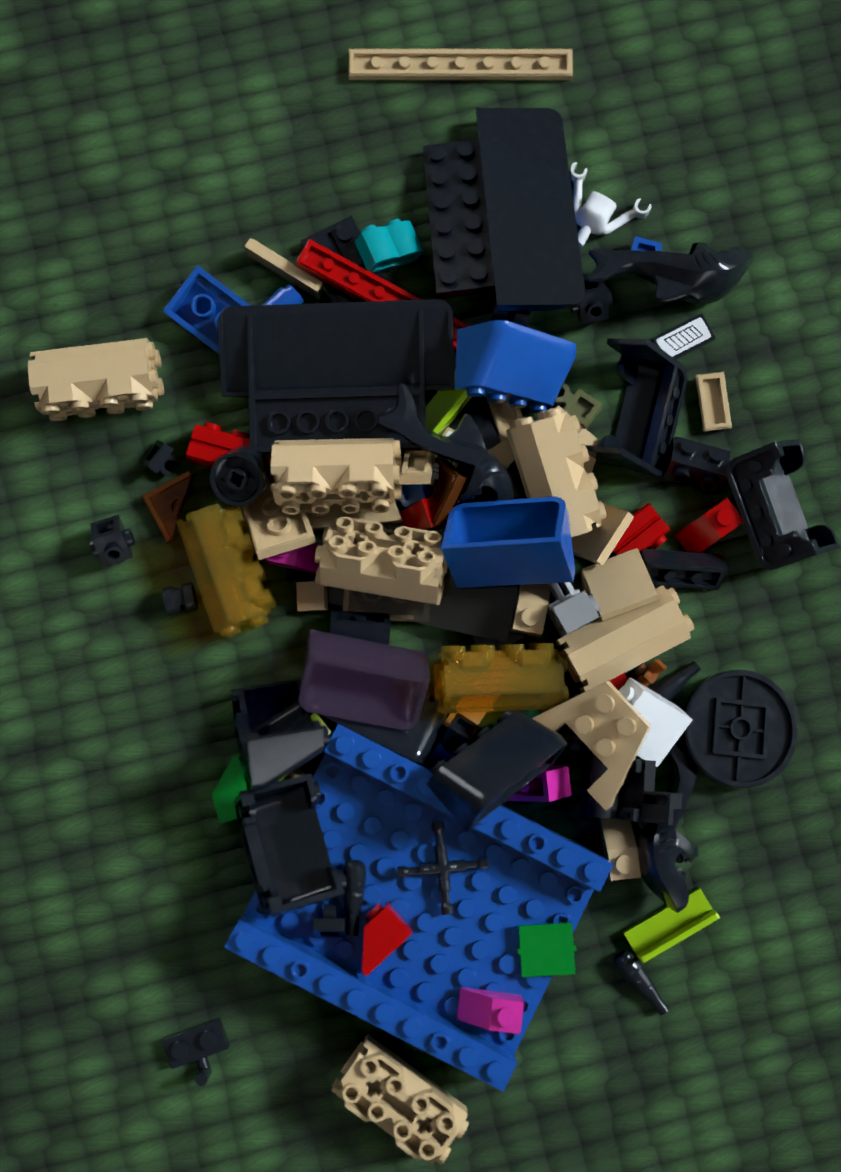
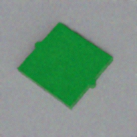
M572 922L518 925L520 948L517 949V953L520 955L522 977L575 974L574 952L577 950V947L573 944Z

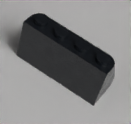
M353 657L350 658L349 662L343 659L315 713L424 765L449 710L444 708L446 702L431 695L426 700L418 696L419 689L407 683H403L402 687L391 683L392 676L378 669L373 674L365 670L367 664Z
M508 710L497 720L498 725L491 729L487 726L481 730L475 737L476 741L470 746L467 742L461 745L453 753L454 758L446 762L443 759L437 763L430 771L433 775L429 779L427 786L468 832L557 760L568 745L560 734L519 710L514 713Z

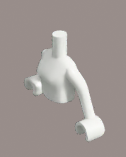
M577 162L571 165L569 173L570 180L574 182L573 203L576 223L581 227L578 232L580 247H583L591 233L606 235L635 217L644 219L648 216L651 204L647 210L641 211L638 209V204L641 200L639 198L636 200L632 210L608 224L610 217L617 207L616 203L601 193L592 191L582 206V181L585 179L587 168H585L582 174L578 175L574 172Z

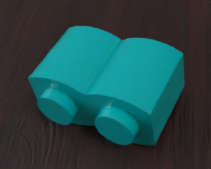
M394 219L385 224V226L380 227L369 225L360 231V235L355 241L366 269L372 273L390 267L409 264L416 261L423 253V248L409 220L400 221V219Z

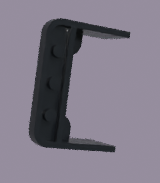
M608 338L606 344L621 354L617 364V372L621 380L627 384L615 436H604L598 443V446L585 445L588 454L606 465L646 475L661 476L667 468L687 385L686 368L649 339Z

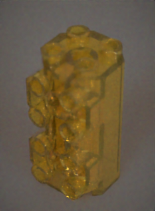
M215 504L185 515L187 522L179 519L176 523L213 631L228 638L242 633V627L249 625L257 628L270 623L268 617L273 615L272 609L277 608L272 592L264 587L263 581L267 580L263 565L259 561H254L253 554H256L252 537L244 529L248 524L243 509L241 510L240 506L226 504V509H221L219 504Z
M528 643V649H524V644H499V650H495V645H470V651H465V646L452 645L441 646V652H436L435 658L441 659L440 664H434L433 669L435 699H441L442 705L437 706L439 713L552 709L568 701V687L564 685V673L568 669L566 655H560L559 650L554 649L553 643Z

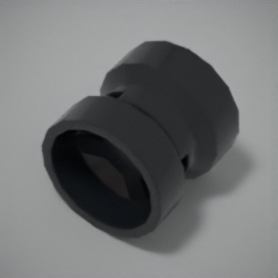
M193 582L183 583L181 588H174L173 586L163 587V600L168 616L177 615L183 609L189 612L198 610L197 594Z

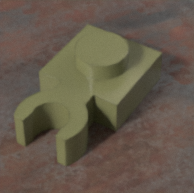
M563 383L560 391L564 395L557 397L553 405L564 406L563 410L567 411L570 416L576 415L579 423L587 429L602 410L603 404L581 389H578L575 395L572 394L569 386Z

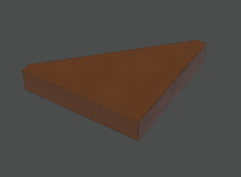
M437 456L434 460L439 465L438 479H434L433 500L438 502V508L432 522L434 525L444 527L467 478L447 459Z
M189 470L142 495L167 543L172 542L191 482L192 474Z

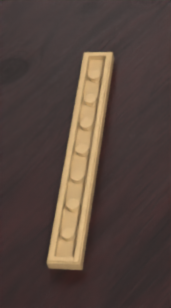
M349 49V80H572L573 77L572 49Z

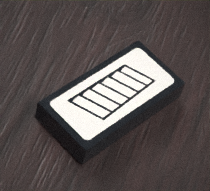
M701 313L652 338L651 342L674 359H678L714 341L716 337Z

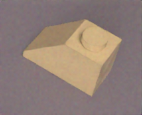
M547 583L520 585L511 631L536 637L542 635L550 596V588Z
M599 818L603 855L613 863L607 878L611 881L641 878L638 848L631 821Z

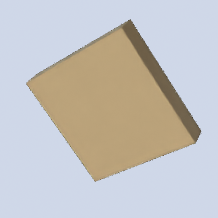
M605 503L603 505L607 518L601 520V526L592 527L593 530L571 538L573 555L601 566L604 565L634 518L630 512Z
M638 548L607 559L603 566L593 564L582 569L590 592L599 605V614L602 621L659 600L657 591Z

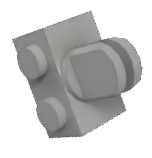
M563 582L560 584L566 593V596H564L558 583H547L556 599L555 602L548 605L547 613L560 637L599 618L597 611L600 608L592 594L587 595L585 590L582 592L579 589L574 590L571 582Z

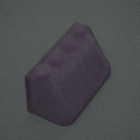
M310 629L299 691V703L304 710L311 713L400 730L411 729L419 721L430 682L427 653Z

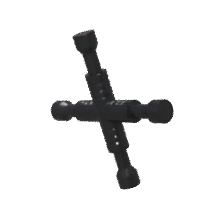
M444 821L432 823V830L436 836V845H434L436 862L419 864L418 867L409 868L397 866L398 879L420 874V876L437 875L439 892L442 894L441 915L453 914V905L450 903L449 891H451L449 873L466 872V869L473 868L480 870L488 869L487 857H481L474 861H465V859L448 861L447 847L443 840Z

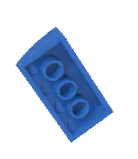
M197 265L164 308L163 312L219 354L218 318L220 313L227 307L251 305Z

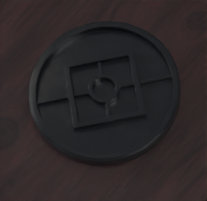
M748 670L721 672L701 682L691 693L683 711L692 721L682 734L683 744L694 766L710 780L732 788L756 787L774 779L790 762L797 744L798 727L796 715L786 694L767 677Z

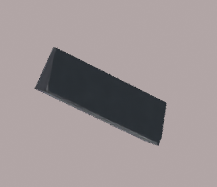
M642 549L640 554L654 586L663 585L664 587L719 590L728 570V566L720 554Z

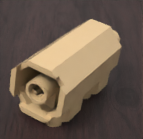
M148 338L30 352V357L33 360H28L27 366L31 394L38 395L40 402H34L35 407L41 414L49 415V420L63 421L69 415H78V417L82 418L93 417L96 415L95 410L100 407L107 408L108 414H120L125 412L124 409L135 407L139 411L153 409V402L158 400V396L164 395L163 380L158 378L157 367H161L159 350H155L154 343L150 342Z
M560 407L537 413L538 419L532 420V416L509 422L510 429H507L506 432L526 497H559L563 499L568 510L571 538L593 530L592 527L601 526V520L607 518L606 510L603 503L597 500L595 490H598V484L594 474H587L584 469V462L589 461V454L586 446L580 444L577 434L580 432V424L576 415L569 416L567 411L561 412Z
M395 438L276 440L275 444L272 445L271 475H274L275 483H272V493L275 503L282 506L283 513L288 515L302 512L326 514L334 503L341 505V510L348 514H354L358 511L385 513L389 511V505L394 503L396 499H402V485H400L399 476L402 466L400 440H395Z
M345 516L338 518L336 524L330 527L325 526L323 546H317L315 563H320L316 572L315 584L440 605L445 586L444 575L448 569L447 562L441 551L442 535L437 531L400 526L395 529L394 534L388 536L383 531L382 524L377 521H367Z
M662 585L656 588L659 597L658 601L602 621L600 617L555 641L557 646L562 644L564 647L559 653L575 683L579 681L583 683L584 686L579 688L582 693L610 681L691 638L690 632L694 630V625L687 614H682L677 605L680 603V599L672 587L666 589Z
M369 1034L365 1037L364 1043L360 1042L343 1066L341 1072L344 1076L342 1079L336 1078L331 1091L344 1100L345 1107L365 1122L373 1121L395 1138L398 1147L416 1160L424 1159L431 1165L434 1162L440 1165L445 1162L451 1151L449 1145L455 1137L460 1139L469 1125V1122L466 1121L468 1116L467 1107Z

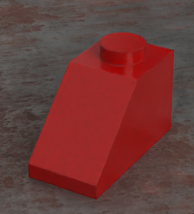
M726 498L675 534L674 537L685 552L700 553L741 525L743 519L731 501Z
M389 902L384 906L378 903L365 915L368 918L364 926L362 972L365 976L369 975L412 934V928Z

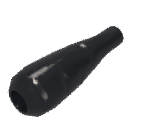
M693 661L684 669L652 686L650 690L671 701L701 668Z
M347 860L342 868L346 879V888H343L347 922L346 935L358 936L359 918L366 884V867L361 860Z
M623 950L614 958V965L618 972L655 1008L660 1016L664 1015L669 1010V1007L661 998L639 959L628 950Z

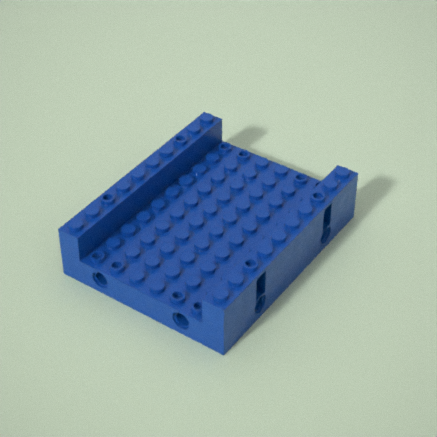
M338 724L329 744L324 750L325 754L312 779L313 781H318L321 790V798L317 799V806L315 808L331 865H335L337 870H340L347 860H361L366 867V884L359 918L358 936H347L346 932L345 938L314 936L313 918H323L324 904H336L337 919H345V924L347 925L343 895L265 919L255 890L244 914L239 918L224 948L504 1092L517 1065L515 1052L552 976H521L520 955L517 953V949L520 948L518 925L572 922L574 932L594 889L599 892L601 891L613 863L605 857L503 805H500L466 832L427 786L429 779L433 775L430 772V768ZM444 821L443 840L447 847L448 861L462 859L474 861L481 857H487L488 869L480 870L473 868L466 869V872L449 873L451 885L449 897L450 903L453 905V914L441 915L442 894L439 892L437 875L420 876V874L398 879L397 866L409 868L418 867L419 864L436 862L434 849L436 836L432 830V823ZM389 902L412 928V934L369 975L365 976L362 972L364 926L368 920L365 915L378 903L384 906ZM460 987L521 995L524 1001L521 1033L515 1034L487 1030L457 1020Z

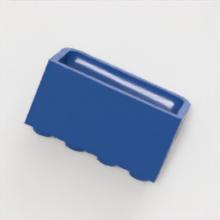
M503 320L488 321L457 329L455 389L467 391V396L488 397L489 402H507L509 407L512 408L526 407L529 408L530 413L537 414L553 407L576 358V343Z
M541 497L463 503L455 506L449 513L441 551L457 588L574 581L575 563L569 515L563 499L559 497Z

